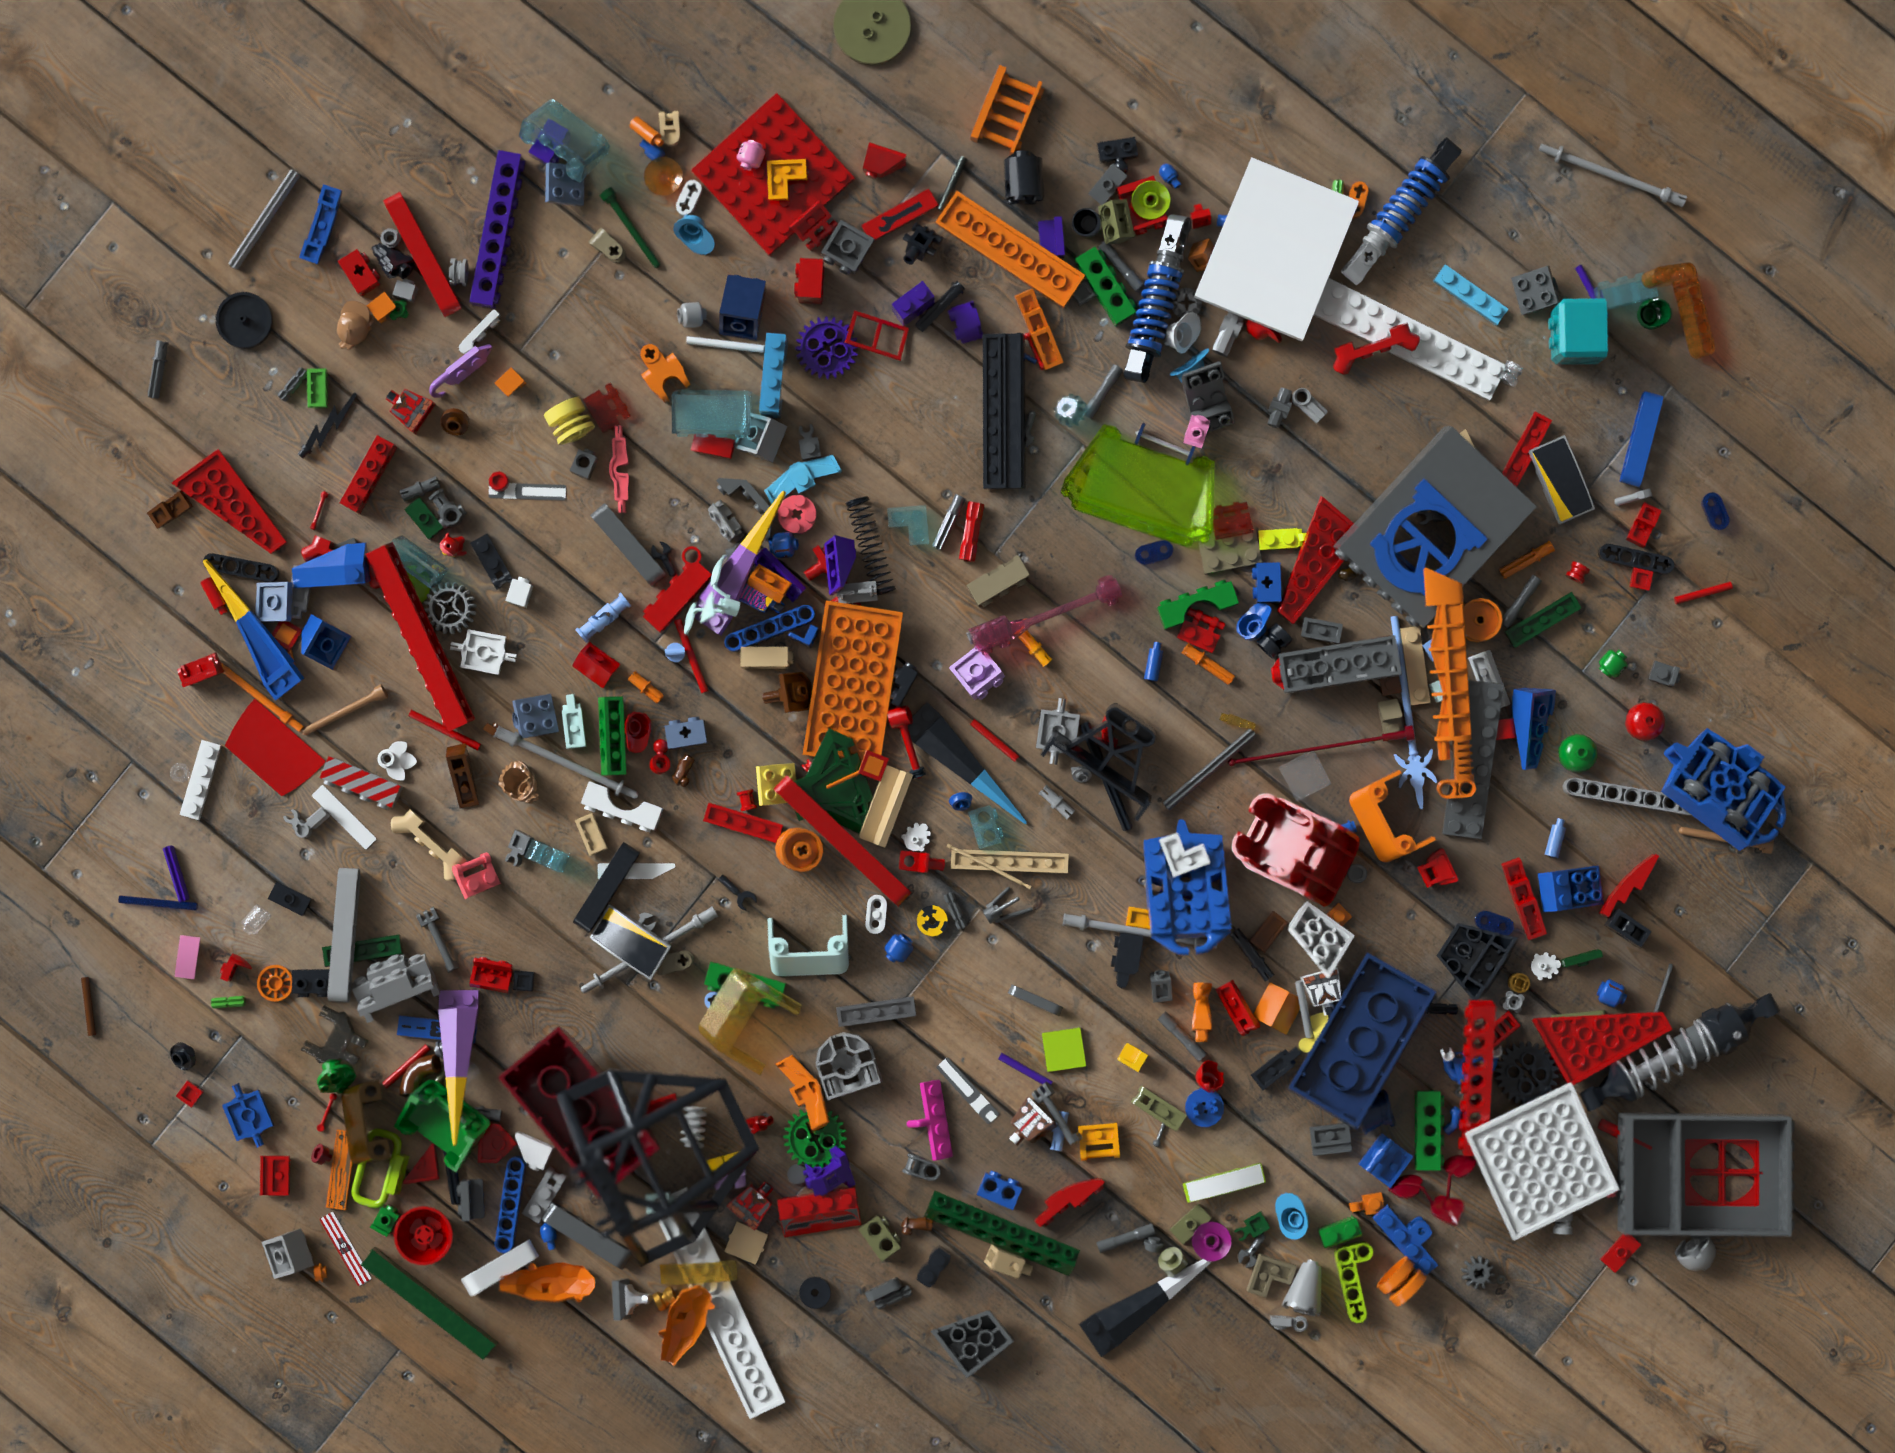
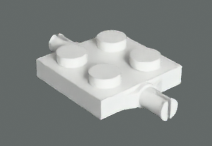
M470 629L467 631L463 644L451 642L452 646H450V650L461 652V668L496 675L500 674L501 665L504 660L516 662L514 658H517V654L506 653V636Z

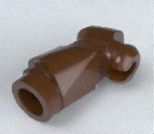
M685 754L679 760L674 775L672 774V779L677 786L686 787L689 784L690 780L686 776L695 759L688 754Z
M906 1217L901 1224L903 1228L902 1234L910 1236L912 1235V1229L932 1231L933 1220L926 1217L914 1219Z

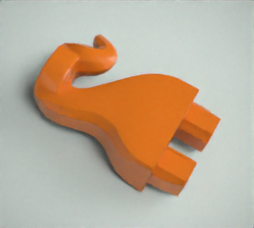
M1193 983V994L1196 1002L1193 1012L1192 1031L1196 1032V1042H1207L1208 1032L1212 1031V1014L1209 1005L1212 983Z

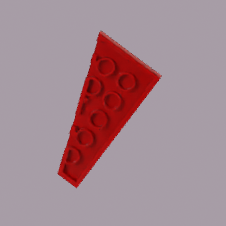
M220 449L211 453L172 482L174 486L270 554L275 553L288 543Z
M1320 496L1277 610L1291 624L1297 621L1344 560H1341L1334 553L1336 549L1333 546L1354 524L1322 496Z

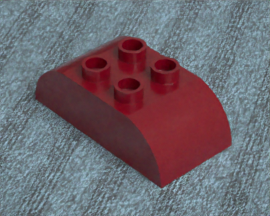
M558 1026L498 1076V1079L572 1168L582 1164L583 1162L558 1101L557 1093L603 1071L587 1051L565 1029ZM610 1084L573 1101L589 1143L626 1126ZM650 1128L637 1134L648 1158L660 1149L659 1142ZM622 1142L601 1151L611 1171ZM630 1143L616 1180L617 1184L642 1164L632 1143ZM585 1169L583 1172L579 1173L578 1175H579L580 1177H583V1176L587 1175L588 1173H587V1171H586V1169ZM590 1180L588 1183H586V1185L591 1189V1191L596 1195V1197L600 1199L592 1181Z

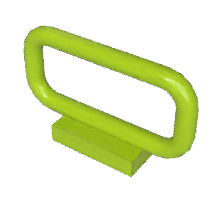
M379 1128L367 1133L368 1142L372 1141L374 1137L380 1136L390 1139L394 1143L381 1197L378 1200H371L362 1197L359 1193L366 1164L357 1166L351 1191L352 1197L357 1203L371 1208L382 1207L387 1202L389 1194H400L410 1158L408 1155L400 1154L402 1142L397 1134Z

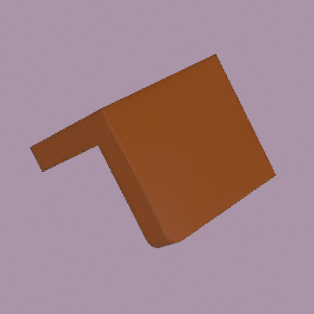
M1210 238L1192 244L1188 259L1197 272L1206 269L1215 247Z

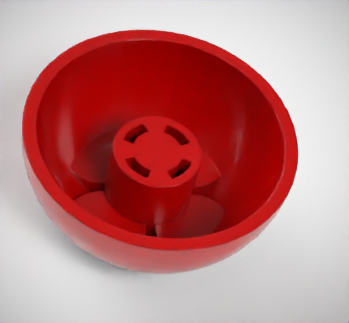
M427 1206L415 1207L405 1212L398 1220L394 1230V1242L398 1252L404 1259L416 1265H429L442 1259L450 1249L453 1239L452 1227L447 1217L441 1211Z

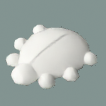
M915 823L914 828L907 827L908 832L903 834L901 838L908 849L924 851L925 844L930 842L927 836L931 834L930 831H927V825L922 823L919 826L918 823Z
M1547 952L1540 956L1539 954L1534 955L1531 969L1538 977V980H1542L1543 977L1551 979L1552 973L1558 974L1557 968H1560L1561 963L1559 960H1555V955L1549 957Z

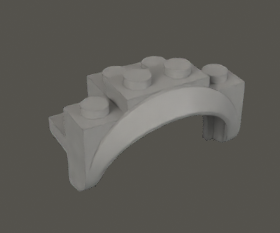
M404 954L400 956L393 955L384 962L373 963L367 968L366 977H358L352 982V991L358 1002L357 1011L360 1017H365L367 1023L374 1021L372 1012L427 990H431L433 996L440 994L436 976L426 954H416L410 958H405ZM411 976L417 977L415 981H412Z

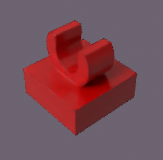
M1201 203L1193 205L1194 212L1190 213L1192 228L1196 229L1211 225L1210 209L1203 210Z

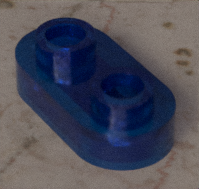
M1714 492L1706 494L1702 498L1701 505L1710 527L1717 531L1725 529L1729 525L1730 519L1721 496ZM1708 500H1713L1714 505L1709 506ZM1717 517L1721 519L1720 524L1715 522Z
M1166 540L1142 545L1137 548L1135 559L1141 565L1167 560L1173 554V546ZM1165 546L1167 552L1162 553L1160 547ZM1143 551H1146L1148 553L1147 558H1143L1141 556V553Z
M1489 911L1478 912L1474 919L1475 925L1482 930L1508 936L1514 929L1511 919ZM1482 917L1487 918L1486 924L1481 923ZM1501 923H1505V930L1500 929Z

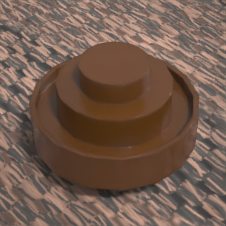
M456 408L447 409L443 412L440 420L442 429L446 433L455 436L464 434L470 424L468 415Z

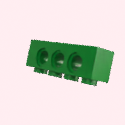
M1093 247L1075 258V263L1079 270L1085 274V279L1116 327L1136 314L1135 309L1137 307L1131 298L1128 300L1125 293L1127 291L1121 282L1118 283L1115 279L1116 273L1112 266L1108 267L1105 263L1106 257L1102 250H1097L1096 247ZM1094 265H1099L1102 268V272L1095 274L1091 268ZM1108 281L1112 284V288L1104 290L1101 284ZM1120 298L1123 304L1116 307L1112 304V299Z
M623 696L599 697L601 775L626 774Z
M712 961L710 962L704 985L708 986V990L719 992V989L727 991L726 995L735 998L738 995L745 996V1000L756 1003L759 1000L764 1002L763 1006L775 1009V1006H780L786 987L784 982ZM723 975L731 977V984L729 986H724L721 983ZM742 980L750 983L748 991L740 989L739 984ZM760 986H766L769 989V994L766 997L759 995L758 989Z
M1415 1090L1416 1170L1441 1171V1166H1444V1154H1441V1146H1444V1135L1441 1134V1126H1444V1115H1441V1107H1444V1095H1441V1092L1438 1090ZM1429 1105L1434 1107V1113L1431 1116L1425 1114V1108ZM1428 1125H1433L1434 1133L1429 1136L1426 1135L1425 1128ZM1428 1145L1434 1146V1152L1431 1155H1426L1425 1148Z

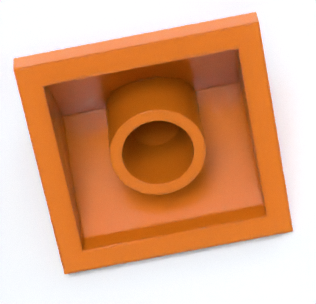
M1269 982L1253 1015L1259 1021L1287 1035L1300 1010L1298 997Z

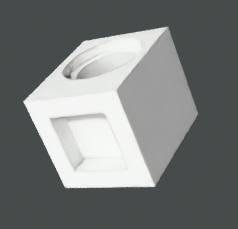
M519 577L518 580L512 579L505 601L527 608L533 585L529 584L530 580Z

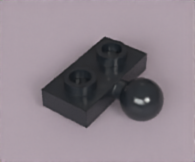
M1135 137L1097 143L1100 163L1116 161L1115 165L1125 174L1128 172V165L1123 160L1138 158Z

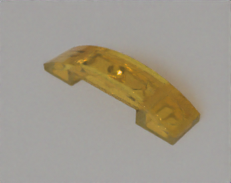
M736 1260L660 1264L661 1284H697L738 1280Z

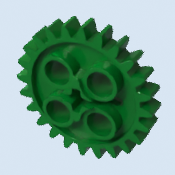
M800 1109V1116L795 1113L793 1114L795 1121L788 1120L791 1127H785L789 1134L783 1135V1138L789 1141L784 1143V1146H790L787 1153L793 1152L794 1155L791 1159L798 1158V1165L805 1162L808 1165L812 1164V1168L816 1167V1164L823 1168V1163L830 1164L832 1157L829 1150L835 1146L845 1148L846 1145L841 1143V1141L847 1140V1137L842 1136L846 1129H840L843 1121L837 1123L836 1120L839 1115L831 1116L833 1110L827 1113L829 1123L824 1128L814 1132L815 1135H820L818 1141L823 1147L824 1153L820 1152L815 1140H810L812 1133L806 1125V1122H809L807 1112ZM804 1128L807 1131V1137L799 1138L796 1134L797 1130ZM826 1136H830L834 1140V1144L830 1147L823 1144V1138ZM807 1146H814L817 1150L816 1154L809 1156L806 1153Z

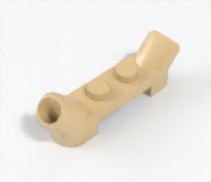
M409 809L404 816H394L391 819L392 832L395 834L413 833L416 836L414 840L422 847L426 845L430 849L429 853L435 859L440 858L443 860L444 879L446 881L456 880L452 866L456 864L461 865L468 861L458 850L451 848L447 852L421 828L426 821L412 809Z

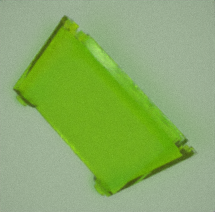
M1103 424L1064 480L1060 493L1064 498L1068 497L1072 502L1071 506L1077 511L1184 547L1192 546L1193 542H1208L1213 531L1215 461L1201 456L1194 458L1193 462L1187 466L1184 460L1120 439L1121 432L1115 426Z

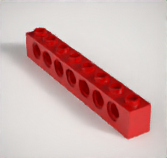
M1469 1000L1468 1007H1465V1018H1468L1467 1025L1464 1026V1036L1467 1037V1041L1463 1045V1055L1466 1056L1465 1063H1462V1074L1465 1075L1464 1082H1461V1092L1464 1093V1097L1460 1101V1111L1463 1112V1116L1459 1120V1130L1462 1131V1135L1458 1138V1148L1461 1149L1464 1156H1474L1464 1133L1490 1121L1496 1006L1492 1000ZM1478 1019H1484L1482 1024L1475 1025ZM1477 1038H1483L1479 1044L1474 1043ZM1482 1057L1479 1062H1473L1474 1058ZM1474 1076H1481L1479 1080L1472 1081V1078ZM1474 1094H1479L1477 1099H1471ZM1479 1113L1476 1118H1470L1471 1114Z

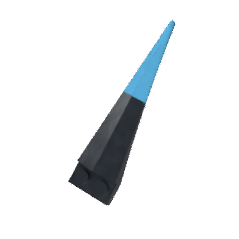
M926 702L912 716L913 724L907 725L912 742L1021 822L1027 824L1023 816L945 719Z

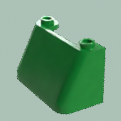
M427 1080L410 1095L394 1127L404 1135H412L418 1131L447 1153L444 1158L445 1164L448 1168L457 1172L487 1131L490 1122L484 1115L463 1101L457 1145L454 1146L447 1088L435 1080Z

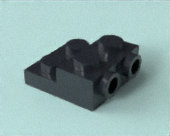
M908 662L905 663L903 668L898 667L893 676L896 679L895 684L900 686V689L895 688L890 697L893 700L891 702L892 705L897 708L901 706L918 676L916 667Z

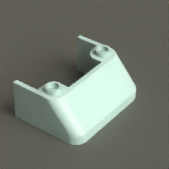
M842 915L843 935H836L830 938L828 941V952L789 953L787 941L783 938H774L773 918H768L769 955L772 972L777 976L829 975L846 972L849 967L847 915Z

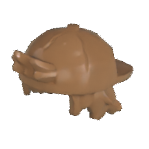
M348 301L344 304L337 324V334L341 339L339 343L341 349L347 348V350H350L355 345L360 344L366 339L369 331L372 329L371 325L374 319L365 304L358 301Z
M511 762L509 766L506 765L505 769H502L503 774L500 775L498 785L503 789L504 793L513 800L529 804L539 800V795L536 793L538 787L537 780L524 762Z

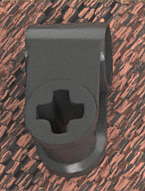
M912 1153L907 1154L908 1160L905 1168L902 1169L903 1173L929 1181L936 1180L941 1174V1168L936 1162ZM929 1166H934L937 1169V1174L933 1177L929 1176L926 1172Z

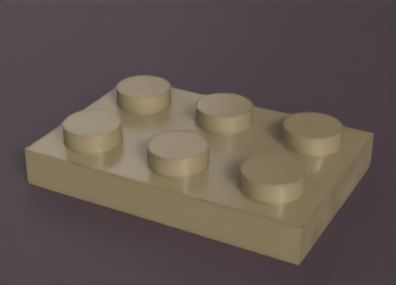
M1255 525L1197 536L1204 574L1262 563Z

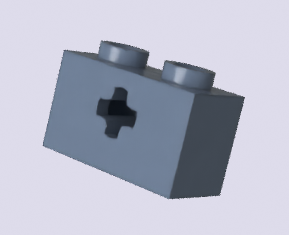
M699 717L688 718V722L680 723V720L669 721V725L665 726L668 749L708 743L705 721L703 719L700 720ZM685 727L691 730L687 738L681 735Z

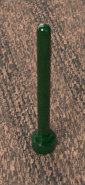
M610 187L599 195L602 201L611 205L653 267L659 268V260L617 202L614 189Z

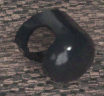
M1082 208L1072 218L1073 229L1081 236L1092 237L1102 227L1101 217L1090 208Z

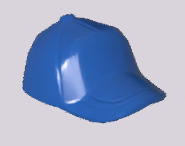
M1256 603L1237 622V633L1249 641L1260 638L1267 630L1266 623L1272 613V608L1266 603Z

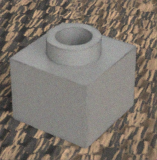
M397 280L392 295L395 298L414 303L418 287L411 280Z

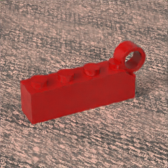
M689 546L682 552V560L685 563L682 568L684 571L680 576L676 574L669 582L671 584L667 590H661L656 596L658 600L653 605L650 603L643 610L645 614L642 617L660 633L669 626L711 579L712 574L700 564L702 560L700 550L694 546ZM691 550L698 553V559L693 563L686 560V554Z

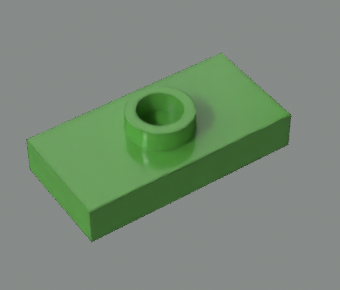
M326 368L307 369L308 408H328V369Z

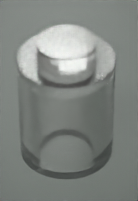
M256 904L241 921L243 925L241 928L249 935L252 933L257 934L270 919L271 915L264 908Z

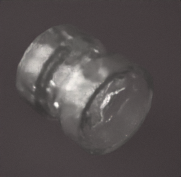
M1506 361L1504 365L1505 370L1498 379L1504 384L1516 387L1518 377L1522 375L1524 368L1514 362Z

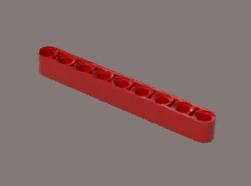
M786 775L773 788L775 792L894 904L899 907L912 893L789 776Z

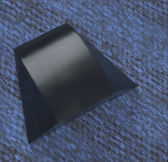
M1457 923L1436 956L1472 1000H1480L1490 989L1510 958L1518 938Z

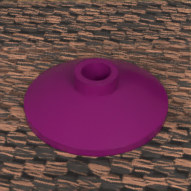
M1203 1223L1193 1234V1249L1200 1258L1206 1261L1220 1260L1228 1254L1231 1248L1230 1233L1220 1223ZM1213 1237L1215 1242L1209 1244L1208 1238Z

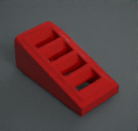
M1507 1011L1495 1021V1032L1499 1038L1494 1035V1048L1521 1027L1510 1011ZM1504 1019H1506L1512 1026L1511 1029L1503 1021ZM1498 1024L1501 1025V1027L1505 1030L1506 1033L1502 1032V1030L1498 1027Z

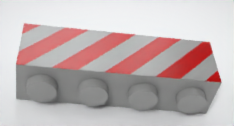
M328 756L320 778L324 779V784L335 787V784L341 786V791L350 795L353 792L360 794L359 798L370 802L371 799L377 801V806L386 810L389 807L395 808L404 787L331 756Z

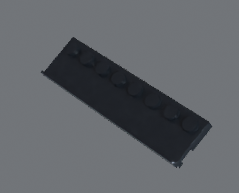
M983 334V489H1025V334Z

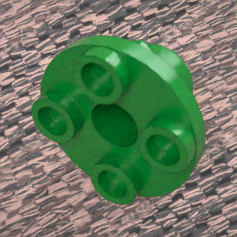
M331 1058L322 1064L323 1071L317 1078V1085L321 1093L337 1092L342 1094L354 1082L357 1076L352 1066L341 1064V1060Z

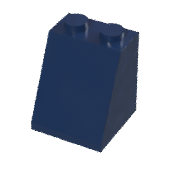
M728 274L719 312V334L757 341L766 293V281L758 278L752 279Z

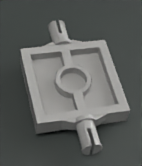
M1058 698L1057 710L1041 709L1036 748L1043 749L1055 729L1070 740L1077 738L1080 715L1070 714L1065 711L1067 699H1063L1061 706L1062 698ZM1052 745L1049 749V752H1051L1049 764H1053V758L1055 757L1054 765H1057L1058 755L1063 752Z

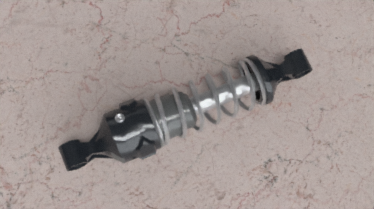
M1771 993L1758 998L1748 1008H1740L1730 1003H1726L1719 1008L1712 1007L1703 1012L1696 1021H1693V1026L1685 1030L1680 1028V1035L1672 1039L1667 1034L1666 1038L1672 1048L1662 1053L1657 1042H1654L1653 1045L1659 1055L1648 1059L1644 1049H1640V1053L1646 1062L1635 1066L1631 1057L1627 1055V1060L1632 1069L1628 1071L1620 1061L1612 1063L1609 1074L1599 1087H1590L1579 1093V1096L1588 1112L1604 1105L1603 1101L1606 1097L1617 1096L1633 1102L1644 1094L1642 1082L1649 1089L1656 1090V1076L1665 1083L1670 1082L1669 1069L1676 1075L1682 1076L1684 1073L1683 1064L1695 1069L1697 1062H1709L1712 1055L1718 1057L1722 1054L1728 1055L1736 1051L1739 1045L1749 1040L1751 1027L1757 1017L1764 1016L1765 1019L1779 1013L1780 1009ZM1679 1063L1680 1073L1672 1065ZM1665 1069L1667 1079L1663 1078L1659 1072ZM1652 1076L1654 1086H1651L1645 1079ZM1636 1084H1639L1640 1094L1638 1092Z

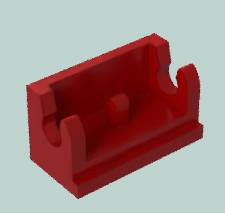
M217 652L180 666L181 668L177 669L182 687H187L224 673Z

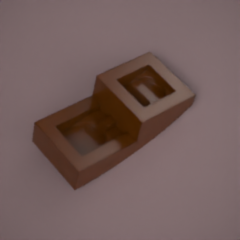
M178 491L165 502H160L148 511L147 514L156 528L159 529L181 516L193 506L184 492Z

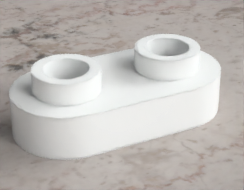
M881 895L870 897L867 903L865 925L867 930L873 934L882 932L885 927L887 901ZM875 901H880V908L874 907ZM877 920L879 922V926L877 928H874L872 926V921Z

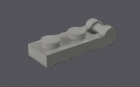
M550 1166L522 1214L539 1224L567 1176L563 1173L560 1175ZM550 1178L557 1181L555 1185L548 1182Z

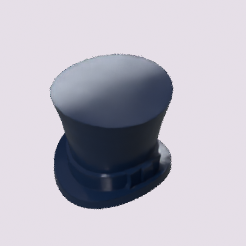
M1384 1089L1380 1091L1361 1124L1365 1135L1383 1124H1389L1391 1127L1396 1126L1389 1096Z

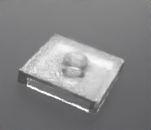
M1315 751L1307 752L1279 767L1296 802L1331 784Z

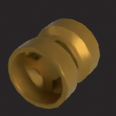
M1514 973L1508 978V987L1513 992L1523 993L1530 987V980L1525 974Z
M671 1286L665 1288L662 1293L656 1292L653 1294L654 1301L660 1312L666 1310L667 1306L672 1305L677 1299Z

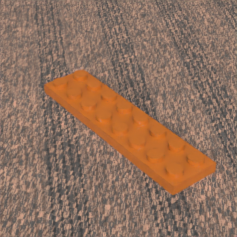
M958 191L955 192L935 222L936 225L1062 308L1067 305L1085 278V274Z

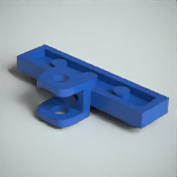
M1388 1205L1373 1216L1374 1221L1403 1255L1407 1256L1414 1263L1415 1269H1420L1427 1275L1438 1266V1263L1422 1246V1243L1432 1235V1231L1428 1223L1421 1216L1414 1218L1405 1226Z

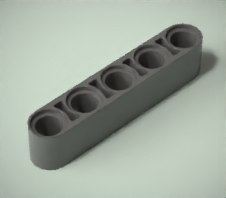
M605 503L590 515L651 587L667 575Z
M554 1202L550 1204L542 1217L545 1223L619 1269L623 1270L632 1256V1253L626 1246L611 1237L602 1239L600 1235L602 1231Z

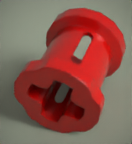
M754 789L736 793L740 798L741 812L757 808L752 794Z

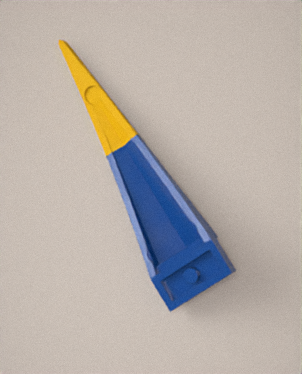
M203 560L206 569L225 600L245 640L263 685L274 700H278L305 679L295 666L293 658L208 560Z

